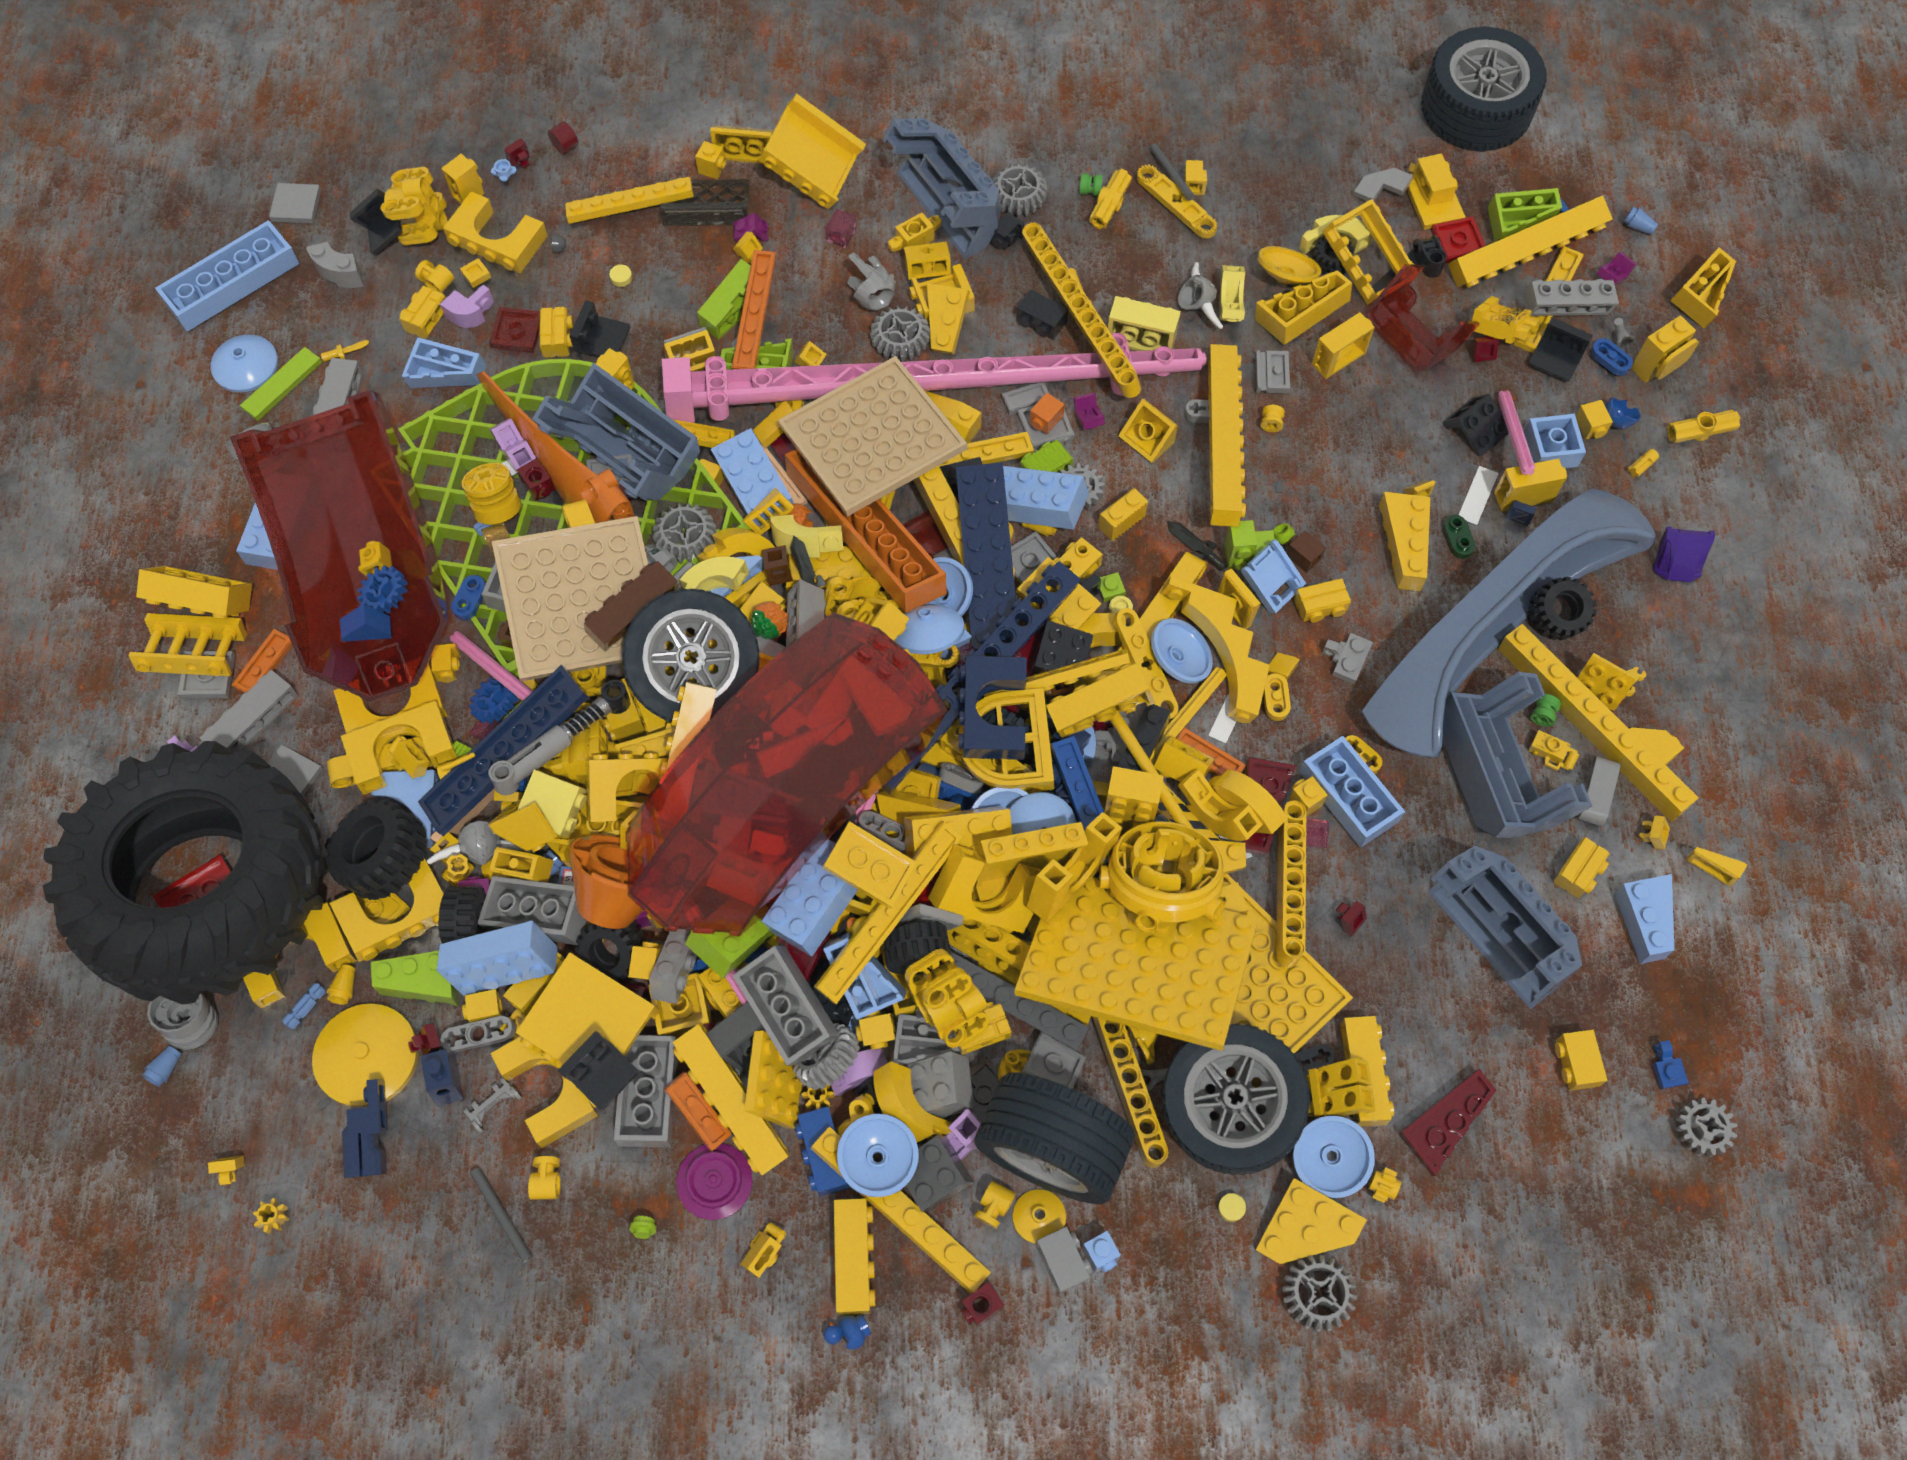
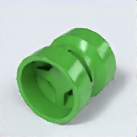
M1082 173L1079 195L1091 193L1094 196H1099L1103 175L1096 174L1095 176H1090L1088 173Z
M1545 694L1544 697L1535 702L1537 707L1533 709L1530 718L1537 725L1551 727L1555 724V713L1559 711L1561 701L1553 695Z

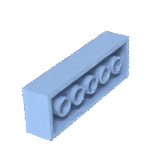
M268 220L157 286L155 289L167 308L188 332L300 263L292 247Z

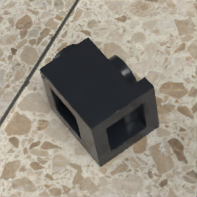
M1007 212L999 220L998 228L994 230L991 242L995 247L1005 251L1018 238L1022 239L1024 237L1022 233L1024 222Z

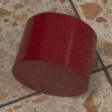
M565 121L548 131L550 141L561 154H565L579 144L575 132Z

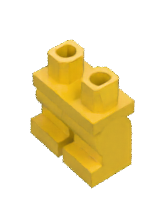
M599 720L596 721V724H590L591 728L585 730V732H579L580 736L575 735L574 740L571 741L572 745L554 757L555 760L550 761V768L555 777L568 774L571 780L577 779L578 776L586 775V760H593V755H608V736Z

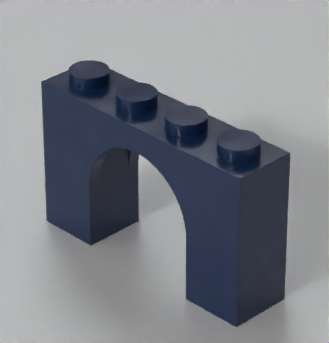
M966 656V665H961V680H966V687L960 688V703H965V711H960L959 726H964V734H959V749H964L963 758L1024 760L1025 727L992 725L980 717L976 710V704L983 695L994 690H1025L1027 658Z

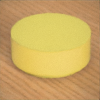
M626 265L614 266L610 270L611 282L617 287H624L630 284L632 281L630 268Z
M1116 596L1110 601L1109 613H1117L1123 608L1133 609V604L1125 596Z
M1230 1193L1223 1196L1218 1204L1220 1216L1228 1222L1240 1220L1246 1211V1204L1243 1198L1237 1194Z

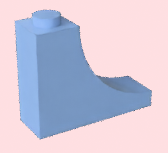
M427 770L425 776L413 779L406 771L383 772L387 787L371 792L372 796L376 800L386 799L395 802L418 818L425 828L427 848H431L435 843L430 837L436 830L418 801L440 781L439 776L435 770Z

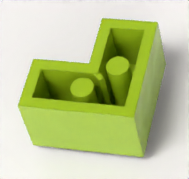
M1253 520L1240 521L1239 527L1229 526L1224 543L1227 568L1241 570L1247 566L1265 546L1269 545L1270 541L1275 540L1273 530L1255 531Z

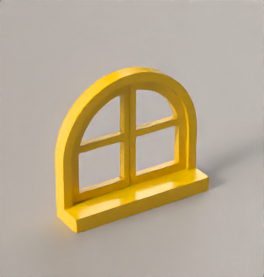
M1044 688L999 692L978 701L976 710L980 717L996 708L998 726H1003L1002 706L1029 704L1032 732L1025 733V743L1033 742L1036 772L1008 774L1006 759H1001L1003 774L986 768L977 758H963L964 749H960L962 760L967 769L980 781L997 788L1014 789L1044 786V791L1054 790ZM960 726L959 734H964V726Z

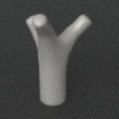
M1622 318L1615 319L1613 334L1616 335V345L1620 348L1623 338L1634 341L1635 337L1627 333Z
M1168 1068L1158 1070L1140 1069L1142 1075L1151 1078V1082L1147 1087L1148 1091H1151L1158 1082L1165 1079Z

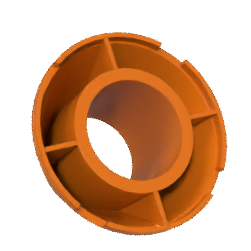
M595 834L591 835V838L582 841V837L577 838L572 843L569 852L577 911L584 919L595 925L611 929L628 927L670 883L672 877L671 869L620 848V837Z

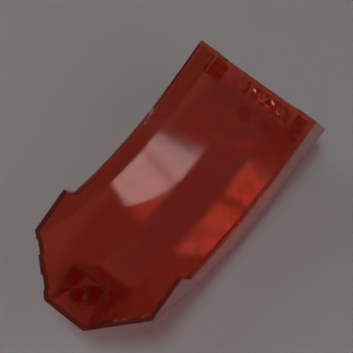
M368 390L347 397L348 404L268 431L252 429L231 436L230 439L257 505L274 554L291 618V623L286 624L285 628L303 672L371 702L418 685L447 623V607L434 546L405 458L380 393ZM370 541H380L390 550L392 566L399 570L408 582L404 586L408 591L402 594L404 601L397 602L398 608L391 607L389 614L383 611L384 614L390 616L391 638L342 642L340 619L360 606L361 602L357 600V597L361 594L357 590L363 587L361 581L368 579L358 569V566H361L359 550L365 548L366 543Z
M834 612L781 651L745 683L708 721L669 767L637 812L626 830L627 896L666 931L677 932L678 929L692 930L693 933L701 934L726 932L729 933V936H741L768 913L787 883L836 830L882 786L926 750L948 710L919 662L881 629Z

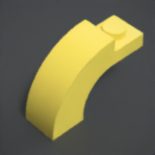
M1329 215L1316 219L1312 230H1308L1303 234L1299 250L1304 255L1313 251L1319 238L1322 239V236H1324L1322 231L1343 215ZM1357 218L1336 229L1341 238L1346 236L1352 243L1351 247L1353 246L1354 254L1372 243L1373 236L1365 223Z
M1222 265L1219 320L1229 322H1241L1242 319L1244 320L1243 291L1245 269L1243 266Z
M794 515L770 517L773 541L777 547L786 545L788 554L793 555L790 548L793 536L804 542L809 558H819L820 552L843 550L841 525L805 527L795 522Z
M714 557L691 567L680 578V583L683 589L711 591L716 588H729L738 591L749 571L745 560L735 557Z

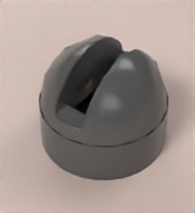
M551 235L552 253L563 252L566 249L564 237Z

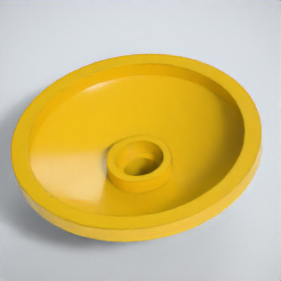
M1277 246L1264 247L1259 251L1258 261L1261 267L1272 278L1283 285L1312 283V280L1319 278L1321 275L1320 266L1313 259L1298 251Z

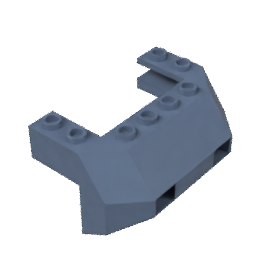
M925 118L893 119L883 141L884 143L891 144L893 154H906L897 171L899 177L931 217L938 215L941 218L942 226L940 229L964 259L986 249L994 235V230L998 228L1001 215L999 189L994 185L993 180L981 169L980 164L973 159L954 133Z
M595 363L590 367L570 402L546 395L532 418L539 424L538 428L546 434L551 435L553 433L561 438L568 436L577 440L580 443L579 447L588 453L593 452L596 454V459L604 465H611L614 468L612 471L622 478L626 476L631 480L620 479L618 482L625 487V493L633 498L639 496L646 501L648 499L659 500L686 476L700 453L698 440L695 435ZM616 413L630 423L631 426L628 430L613 419ZM632 454V461L628 466L627 458L616 459L613 456Z
M1518 672L1482 695L1451 692L1446 698L1443 719L1444 746L1476 826L1496 838H1516L1551 829L1593 807L1583 784L1573 787L1572 783H1564L1541 797L1537 791L1508 720L1512 715L1545 696L1539 678L1534 673Z
M1474 846L1449 860L1431 878L1433 882H1438L1428 893L1530 1010L1559 988L1582 966L1577 936L1506 857Z

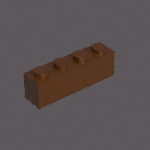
M656 561L653 565H646L641 570L640 576L634 581L631 579L626 582L622 587V591L617 596H610L604 602L603 608L598 612H591L585 618V632L606 652L627 633L631 622L644 606L656 599V597L678 589L677 579L659 561Z

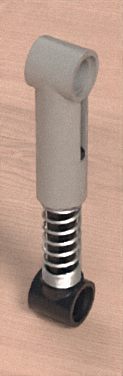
M620 680L606 682L601 689L599 698L592 702V706H586V710H581V714H575V718H570V722H564L560 726L555 725L507 761L503 760L494 763L489 769V777L497 793L500 795H511L519 788L520 782L532 774L533 770L539 769L572 745L571 741L574 740V736H580L579 732H585L586 727L591 728L590 724H596L597 719L602 720L601 716L625 712L630 707V698L624 683Z

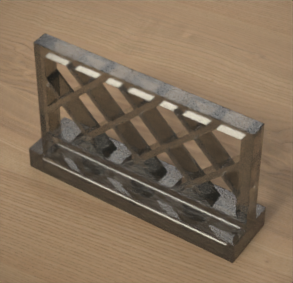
M749 179L691 180L692 188H701L698 192H693L694 197L687 198L686 200H677V203H661L660 208L663 226L734 225L735 221L748 216L750 182ZM715 187L722 188V190L718 191L717 193L712 189H714ZM736 187H744V189H742L739 192L733 190ZM706 193L711 195V197H709L706 200L702 198V196ZM727 193L731 194L732 197L727 200L722 197Z

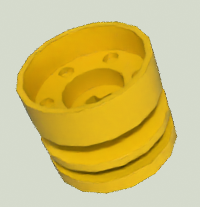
M500 463L479 465L471 469L463 477V491L469 501L473 516L479 523L485 525L502 523L513 518L519 512L521 500L517 489L514 487L510 470L505 465Z

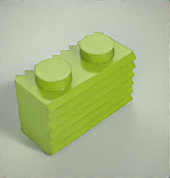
M1056 439L1052 443H1045L1036 453L1026 454L1020 462V468L1060 473L1062 469L1068 471V465L1073 467L1074 459L1060 441Z

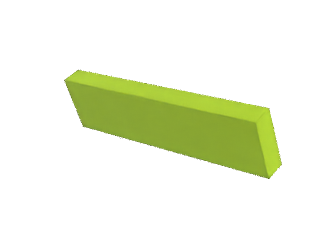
M304 347L249 396L240 407L255 420L259 421L322 363L321 359Z

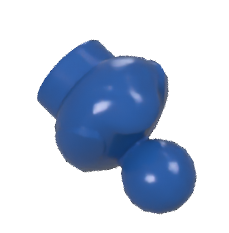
M859 1314L856 1317L852 1315L843 1316L838 1326L829 1322V1326L825 1328L823 1336L827 1343L834 1345L840 1342L844 1335L847 1341L846 1348L854 1350L861 1348L864 1345L865 1337L872 1333L862 1314Z

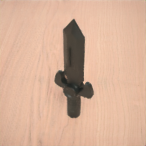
M1168 521L1170 532L1195 551L1192 553L1193 555L1202 560L1210 561L1220 571L1226 569L1228 564L1213 553V550L1216 548L1214 542L1207 540V546L1205 547L1204 542L1180 522Z
M793 536L790 548L801 579L816 587L825 585V580L821 575L817 576L818 583H815L814 577L816 575L805 544Z

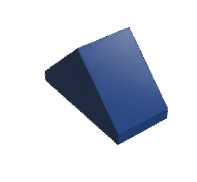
M362 604L340 619L342 642L391 638L390 616L365 604Z

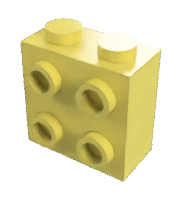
M533 770L518 810L535 802L553 831L558 835L569 837L570 833L577 826L576 817L578 812L586 803L587 789L544 772Z

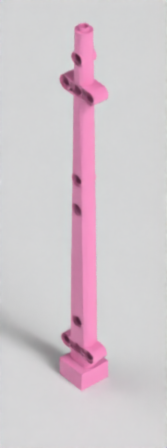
M1112 333V336L1135 369L1137 375L1155 374L1164 377L1174 372L1200 371L1202 366L1206 364L1205 352H1202L1200 348L1171 349L1162 346L1156 350L1129 351L1126 337L1120 333ZM1096 353L901 362L924 391L1109 377L1113 392L1119 396H1124ZM713 356L708 358L705 363L706 371L691 372L690 357L662 359L666 415L675 420L695 422L694 408L708 407L710 417L721 421L729 416V405L818 399L882 363L726 370L725 360L719 356Z

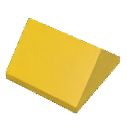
M1142 399L1118 436L1153 463L1175 443L1178 425L1148 401Z

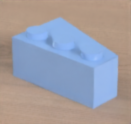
M417 337L402 378L410 388L478 385L480 381L476 374L485 371L487 365L478 353Z
M1672 874L1624 883L1614 894L1639 963L1643 964L1665 959L1674 951Z
M850 932L828 941L824 946L823 950L830 965L852 938ZM873 956L844 994L856 1020L905 999L907 991Z

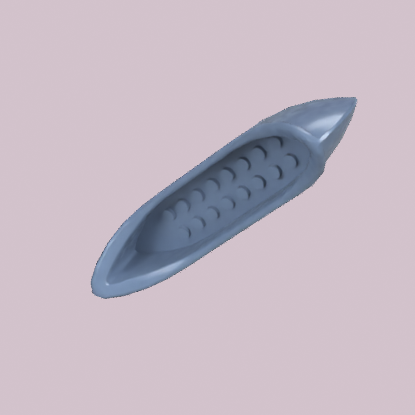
M1594 488L1575 497L1558 509L1446 614L1406 655L1362 710V714L1370 727L1384 741L1395 748L1422 757H1439L1443 741V719L1446 698L1451 692L1457 691L1470 673L1502 643L1505 636L1516 629L1532 614V612H1528V607L1533 605L1530 603V599L1535 596V591L1556 578L1571 577V580L1579 579L1604 566L1648 550L1653 545L1656 534L1647 518L1628 501L1609 492Z

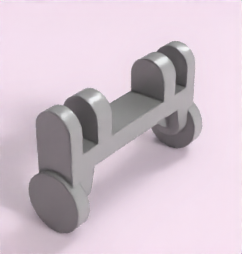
M503 1077L499 1080L504 1086L499 1088L494 1083L491 1087L495 1093L479 1106L473 1101L470 1104L474 1108L472 1113L467 1108L463 1110L480 1134L483 1132L481 1126H483L482 1121L485 1113L501 1099L517 1098L519 1101L522 1099L518 1092Z

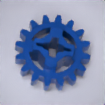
M384 565L381 571L375 568L373 575L368 573V579L361 581L363 587L357 590L361 594L357 597V600L361 602L360 606L365 604L382 613L385 611L389 614L391 607L398 608L397 602L404 601L402 594L408 591L404 587L408 582L399 570L393 566L388 568Z
M489 677L488 682L480 683V689L474 690L476 695L470 697L469 700L472 703L469 705V708L472 710L471 714L481 723L487 721L489 724H492L494 719L499 722L503 715L507 716L508 710L515 708L513 703L519 701V698L497 679L493 680Z

